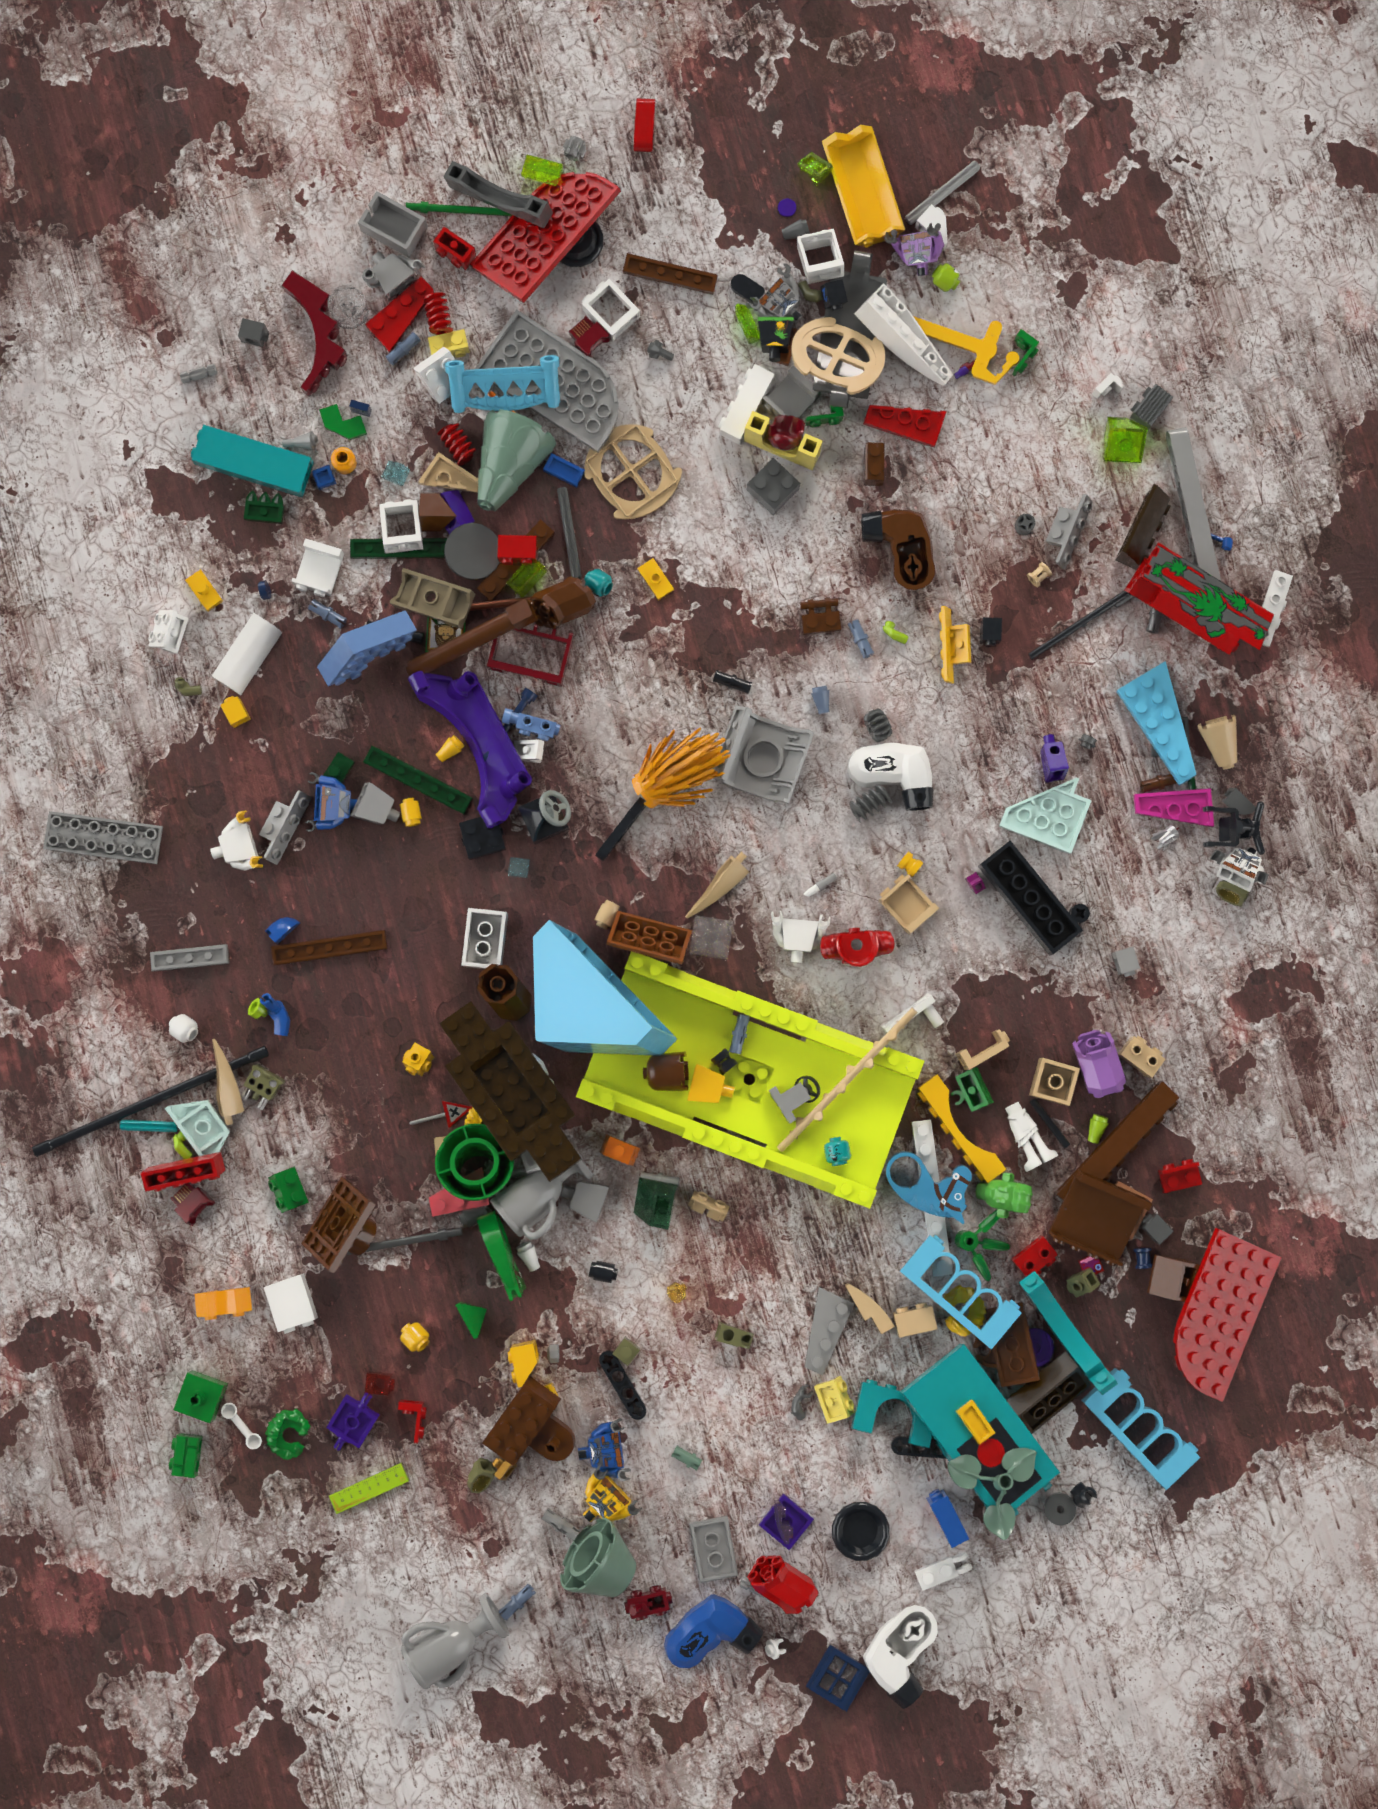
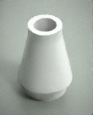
M530 1241L516 1248L518 1251L517 1255L530 1272L540 1268L535 1246Z

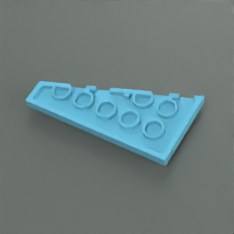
M1165 661L1119 688L1117 694L1180 786L1195 777L1196 770Z

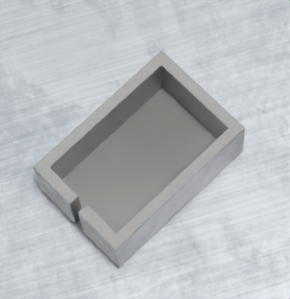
M376 191L368 204L370 210L366 208L358 221L361 232L410 258L428 227L426 218Z

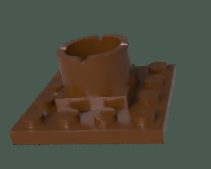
M341 1176L301 1244L328 1271L335 1274L336 1270L341 1267L347 1252L357 1256L361 1255L370 1247V1242H373L377 1225L369 1217L372 1215L376 1204L349 1180Z

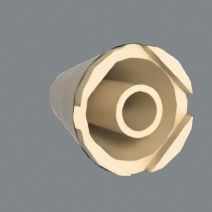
M1231 715L1232 719H1227V716L1205 721V726H1201V723L1197 725L1218 767H1223V770L1233 768L1234 763H1237L1235 715Z

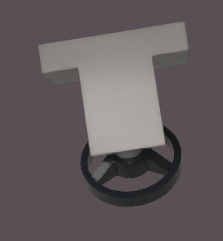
M806 1075L797 1079L795 1085L780 1094L776 1086L768 1091L790 1124L797 1120L792 1110L805 1102L811 1103L815 1101L820 1095V1086L813 1077ZM808 1079L815 1084L817 1093L812 1091L811 1085L808 1084Z

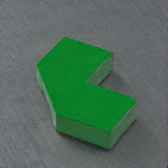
M337 404L319 410L327 430L339 434L348 440L367 435L361 415L343 421Z

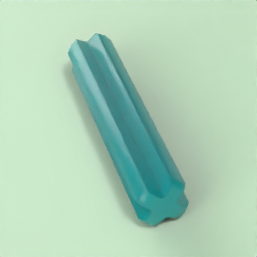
M120 1121V1130L177 1132L178 1130L175 1122Z

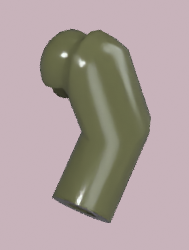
M806 280L798 284L807 301L819 302L823 300L821 290L810 289Z
M182 677L175 679V688L183 696L202 695L201 685L190 686Z

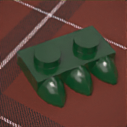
M254 491L248 494L244 510L245 521L283 524L284 504L279 493L274 496L272 502H270L267 492L261 495L259 501Z

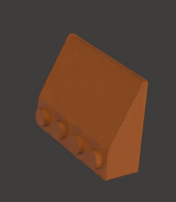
M617 911L606 945L682 965L692 930Z

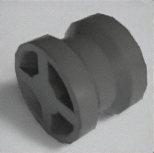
M1030 514L1020 515L1015 522V530L1022 536L1030 534L1035 527V519Z

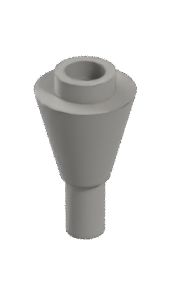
M311 431L294 439L282 440L283 447L295 446L297 448L315 450L316 446H318V438Z

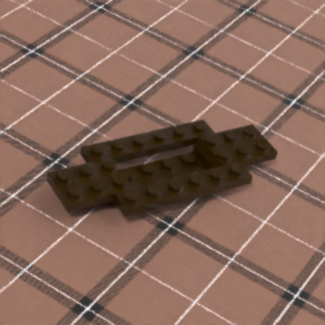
M470 1001L439 1023L461 1054L446 1064V1069L511 1162L528 1151L548 1181L551 1182L582 1160L560 1128L576 1115L509 1021L493 1032Z

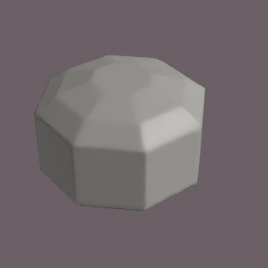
M550 1344L547 1349V1358L550 1363L559 1362L558 1344Z

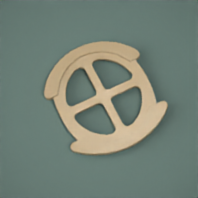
M832 317L819 318L804 324L796 332L791 345L794 366L797 367L801 374L808 375L810 373L826 382L847 388L849 395L860 393L873 385L881 375L885 363V349L882 341L876 337L872 341L857 331L836 324V319ZM821 333H836L843 336L837 349H832L812 340L813 336ZM849 340L862 345L869 356V362L860 361L843 352ZM807 347L832 357L826 370H821L810 360L806 351ZM838 361H843L864 370L860 375L853 377H840L832 373Z
M637 424L614 427L612 434L599 453L591 448L588 451L584 467L585 478L587 480L593 478L602 495L610 504L618 509L614 512L615 519H635L651 514L670 499L680 482L682 469L679 467L674 470L672 469L666 454L652 438L653 430L651 428ZM624 440L637 441L647 446L651 452L637 463L631 464L617 445ZM612 450L625 467V471L610 482H605L601 473V462L605 452ZM653 459H657L661 466L662 478L658 489L652 492L638 475V470ZM628 477H631L645 494V498L641 501L624 500L616 496L612 489Z

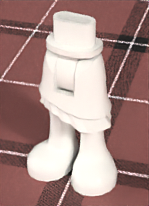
M1019 1102L1005 1108L1009 1115L1007 1119H1010L1009 1124L1014 1134L1015 1142H1018V1148L1023 1147L1028 1159L1024 1165L1026 1172L1041 1165L1042 1162L1045 1163L1058 1156L1055 1150L1047 1148L1038 1133L1037 1124L1026 1112V1109H1022ZM1030 1138L1033 1140L1035 1146L1037 1147L1041 1160L1036 1155L1029 1141Z

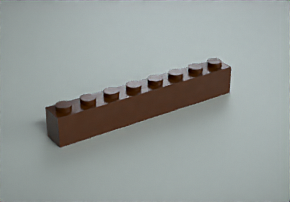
M1159 1081L1054 1194L1063 1202L1078 1169L1106 1181L1112 1175L1110 1171L1115 1166L1118 1168L1125 1161L1124 1156L1128 1152L1132 1153L1139 1146L1137 1142L1141 1138L1145 1139L1152 1132L1150 1130L1154 1124L1158 1125L1165 1118L1163 1115L1166 1111H1171L1177 1106L1178 1103L1176 1101L1180 1097L1163 1081Z

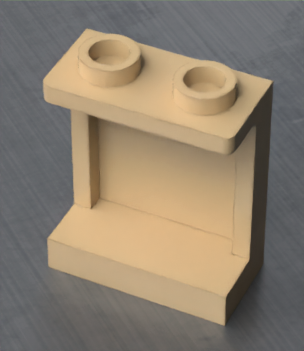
M902 874L894 881L896 885L891 890L887 887L879 894L882 897L879 899V902L907 934L910 935L934 914L939 907L930 901L913 882L909 874L905 877Z
M1000 1029L993 1031L992 1035L996 1043L972 1058L967 1049L957 1052L955 1055L964 1070L972 1069L1009 1047L1008 1042L1010 1039L1005 1031L1001 1032Z

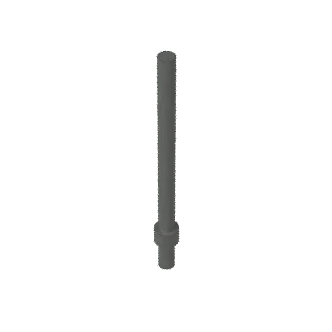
M462 1228L438 1229V1232L370 1243V1247L365 1252L438 1239L439 1241L448 1240L449 1237L463 1235Z

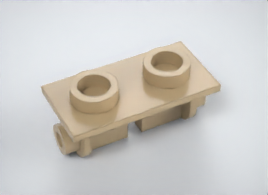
M695 1190L688 1203V1206L691 1207L690 1209L701 1214L704 1213L705 1209H708L709 1211L706 1216L718 1222L719 1220L724 1221L730 1207L721 1200H715L706 1193Z

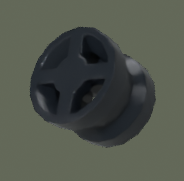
M1077 904L1069 909L1070 915L1078 924L1085 922L1090 916V911L1084 904Z

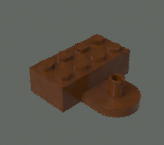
M529 1376L482 1444L514 1466L528 1446L548 1460L561 1461L566 1459L575 1447V1435L568 1425L552 1414L561 1398Z

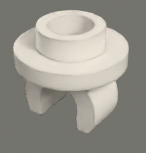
M776 1638L766 1641L765 1652L774 1660L779 1658V1654L786 1653V1649H778V1645L783 1642V1639Z

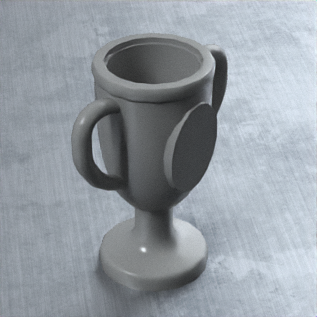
M582 1160L551 1182L548 1181L541 1170L531 1174H527L526 1170L522 1169L513 1170L510 1179L518 1176L523 1177L502 1192L499 1191L495 1194V1197L490 1202L519 1237L525 1235L530 1240H536L547 1233L553 1225L556 1217V1202L562 1191V1182L574 1173H580L587 1179L592 1178L594 1174ZM549 1213L542 1227L535 1232L529 1230Z
M484 1593L480 1596L479 1601L482 1612L469 1623L463 1621L443 1623L433 1621L422 1622L404 1632L401 1638L403 1644L401 1652L410 1672L423 1689L426 1690L433 1684L439 1688H445L458 1681L467 1668L468 1656L474 1648L476 1637L482 1633L494 1630L501 1638L509 1636L508 1627L488 1594ZM423 1631L419 1636L409 1641L410 1637ZM458 1667L454 1674L444 1680H440Z

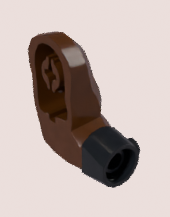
M894 509L885 512L874 511L861 514L863 542L882 543L884 540L890 543V550L894 559V577L897 583L906 589L918 590L925 588L932 582L935 576L933 546L921 513L912 510Z

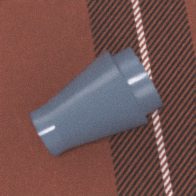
M827 685L812 688L813 693L811 695L818 709V714L830 712Z

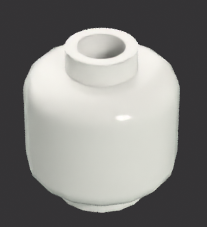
M185 1014L175 1016L169 1022V1034L182 1043L192 1041L198 1034L197 1023Z

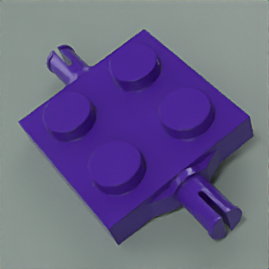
M364 1393L361 1401H357L346 1394L326 1428L338 1437L333 1446L335 1449L338 1446V1451L341 1450L345 1442L360 1448L380 1414L367 1406L372 1398L371 1395L368 1396L369 1393Z

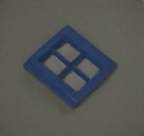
M829 1644L806 1687L847 1712L870 1671L864 1664Z

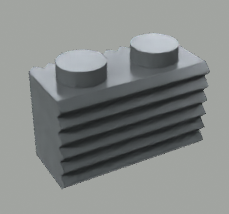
M1155 384L1152 388L1148 387L1142 394L1144 397L1142 402L1137 401L1131 409L1133 413L1130 418L1147 431L1173 399V396L1158 386V384Z

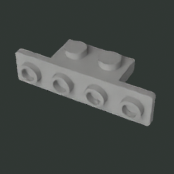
M1087 494L1082 495L1077 510L1059 507L1046 539L1048 544L1061 547L1056 563L1064 570L1071 561L1073 549L1078 544L1080 532L1084 529L1087 515L1092 510L1093 502Z
M298 790L290 806L278 801L275 802L259 834L271 841L263 857L264 859L276 865L279 863L311 800L309 795Z

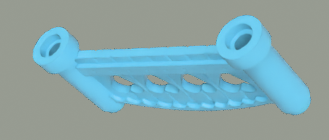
M556 355L543 356L540 358L541 366L470 370L464 369L463 361H448L445 363V371L449 377L452 409H454L455 413L464 412L466 407L488 411H499V409L513 411L542 403H547L550 408H556L560 403L559 357ZM531 380L541 389L539 395L534 393L532 395L526 394L525 391ZM512 381L522 390V395H507L506 392ZM493 382L503 391V396H488V391ZM474 383L484 392V397L479 398L476 396L471 398L469 396Z

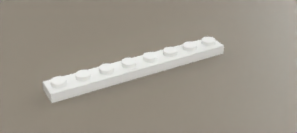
M931 1119L911 1122L915 1153L924 1163L933 1181L939 1182ZM917 1162L918 1175L920 1177L921 1167ZM924 1212L927 1238L929 1235L932 1237L938 1236L944 1241L943 1246L945 1249L942 1252L950 1253L945 1217ZM947 1256L938 1257L931 1264L933 1277L953 1274L951 1259Z

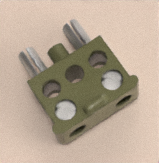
M259 1064L253 1065L252 1071L244 1083L246 1088L241 1098L247 1100L250 1093L254 1091L251 1098L257 1101L261 1095L262 1099L257 1108L263 1110L268 1100L274 1099L281 1085L285 1083V1080Z

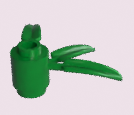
M997 1210L979 1224V1229L975 1233L961 1230L955 1236L957 1247L972 1252L974 1256L972 1261L987 1282L991 1280L989 1268L980 1253L977 1254L974 1249L978 1244L982 1245L983 1249L1007 1251L1010 1249V1245L1003 1241L984 1238L983 1241L978 1240L977 1235L981 1231L986 1233L1000 1219L997 1217Z

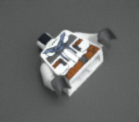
M1252 847L1247 848L1246 851L1236 848L1233 852L1229 851L1226 853L1214 850L1210 857L1211 860L1220 865L1217 877L1248 892L1251 891L1254 882L1263 883V885L1267 882L1269 874L1264 872V868L1260 865L1262 859L1256 856L1257 851Z

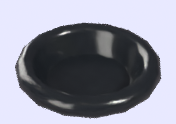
M596 221L564 256L560 263L569 267H583L591 264L600 255L603 248L604 235Z
M853 1502L844 1506L836 1514L832 1524V1539L836 1548L845 1557L854 1561H868L877 1557L886 1548L890 1538V1525L885 1514L877 1506L868 1502Z

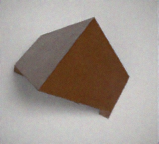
M420 493L419 520L421 531H441L456 517V514L439 493Z

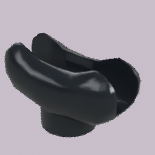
M1079 1482L1070 1491L1074 1496L1073 1501L1075 1505L1079 1508H1084V1505H1090L1092 1497L1097 1498V1492L1092 1487L1085 1486L1082 1482Z

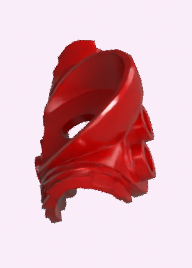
M849 928V932L825 935L820 943V951L824 959L842 960V964H850L855 967L868 965L875 957L892 953L895 946L894 938L889 931H860V928ZM854 939L861 940L862 948L860 950H854L851 947V942Z

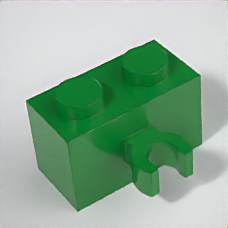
M978 1068L970 1069L955 1076L961 1089L951 1093V1096L956 1094L960 1096V1100L955 1105L964 1103L966 1099L971 1112H974L994 1103Z

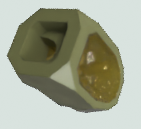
M1225 880L1220 881L1216 887L1218 896L1234 906L1242 907L1250 893Z
M479 1458L473 1464L467 1482L470 1492L481 1493L493 1481L496 1471L492 1462L488 1459Z

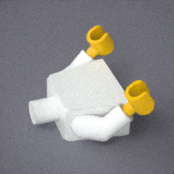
M246 810L238 812L236 817L223 829L222 835L218 837L220 846L210 849L213 859L224 857L227 864L244 871L255 867H263V864H258V860L262 856H258L250 826L246 823L243 824L251 820L250 817H244V814L247 812Z

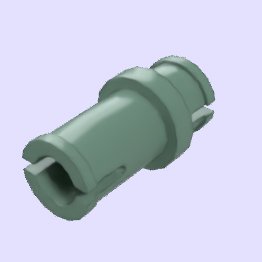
M678 1445L671 1457L686 1464L687 1468L691 1467L696 1471L703 1460L696 1457L697 1454H691Z

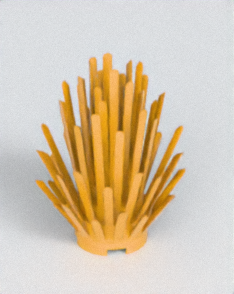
M700 727L690 736L685 737L676 747L674 746L677 741H673L663 753V749L675 733V730H672L668 737L665 736L659 742L651 758L652 746L651 744L649 745L640 771L632 779L636 794H641L646 800L644 804L652 809L658 805L685 807L684 804L695 805L696 803L693 801L675 800L706 798L704 795L694 794L712 792L713 789L673 793L702 785L705 781L725 774L724 772L718 773V771L712 768L724 763L725 759L731 756V754L725 755L730 750H725L721 753L723 747L718 746L725 742L726 739L721 738L715 742V739L719 736V733H715L712 736L710 734L703 735L702 737L695 738L692 742H688L700 732Z

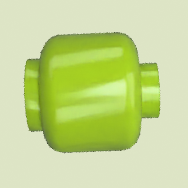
M948 263L939 264L931 276L933 277V284L943 292H948L950 289L955 290L960 283V280H958L959 271Z

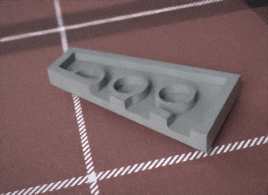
M818 1287L804 1367L823 1375L854 1303Z

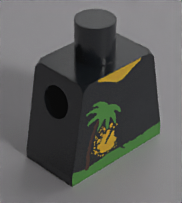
M758 317L762 352L769 353V361L779 362L780 354L789 352L794 329V317Z

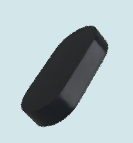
M737 274L731 280L732 291L753 304V301L750 297L760 299L765 294V290L761 285L743 274Z

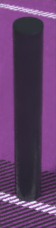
M1033 1098L1029 1101L1031 1106L1063 1148H1067L1070 1145L1069 1141L1037 1099Z

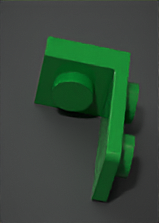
M1022 329L1018 332L1014 341L1022 350L1026 349L1028 352L1012 373L1014 377L1018 372L1020 374L1023 373L1028 365L1026 363L1029 358L1033 359L1039 351L1037 349L1039 341Z
M830 406V413L833 414L808 416L805 418V426L815 428L826 423L837 425L843 421V408Z

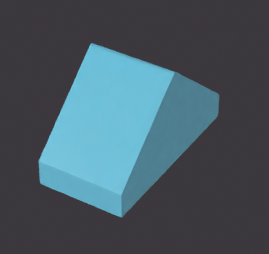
M548 920L533 936L536 1041L565 1052L662 1055L677 1040L671 1031L576 933Z

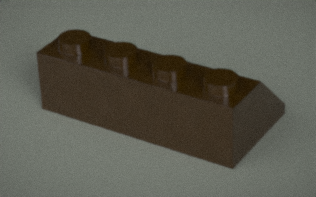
M1153 484L1146 493L1115 561L1135 570L1144 558H1147L1145 552L1147 548L1151 549L1155 541L1152 537L1155 532H1159L1163 524L1160 520L1163 515H1167L1171 507L1168 504L1171 498L1158 485Z
M1066 1351L1039 1372L1041 1380L1025 1383L1023 1387L1011 1394L1006 1400L1031 1434L1091 1386V1383L1080 1367Z

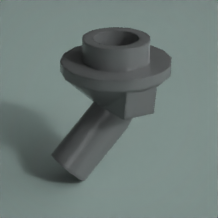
M659 340L649 344L647 352L650 358L658 359L660 355L670 361L673 360L674 354L663 349V343L659 342Z

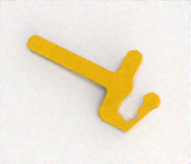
M913 316L927 337L975 353L977 357L972 367V376L976 379L996 385L1019 362L1018 353L1012 351L1006 355V363L1002 366V373H996L997 375L994 376L987 370L990 360L997 353L996 344L1002 332V324L999 321L991 322L985 337L977 339Z

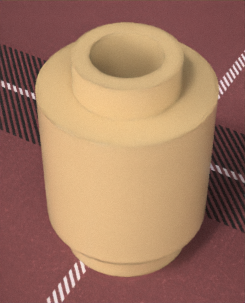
M609 900L602 903L594 919L597 921L596 925L605 930L607 927L612 928L620 906Z

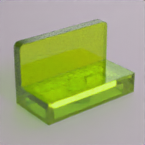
M527 154L521 176L557 186L560 175L564 172L563 164Z

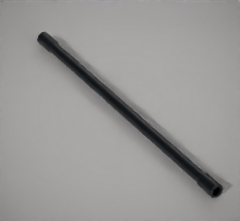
M264 1045L228 1063L233 1071L268 1057L269 1052ZM216 1068L51 1140H46L32 1146V1150L36 1157L41 1156L70 1141L217 1078Z

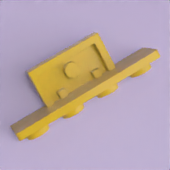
M941 606V612L939 613V620L942 623L940 639L943 647L940 652L941 659L943 660L941 675L945 682L954 684L953 665L971 663L970 625L952 626L951 609Z

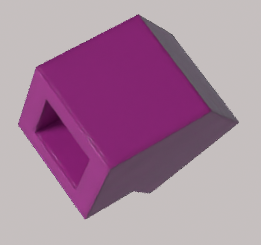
M977 872L965 878L975 894L986 889L983 880Z

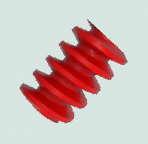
M442 292L431 293L423 299L425 311H427V322L430 326L429 331L435 335L453 332V328L447 327L452 322L446 320L451 316L449 313H444L449 310V307L443 306L448 301L442 298L446 295Z
M459 423L450 424L443 427L438 432V435L445 442V446L450 448V454H454L453 458L455 461H458L457 464L462 466L473 458L476 448L469 449L472 442L465 443L468 436L461 437L464 430L457 431V428L460 426Z

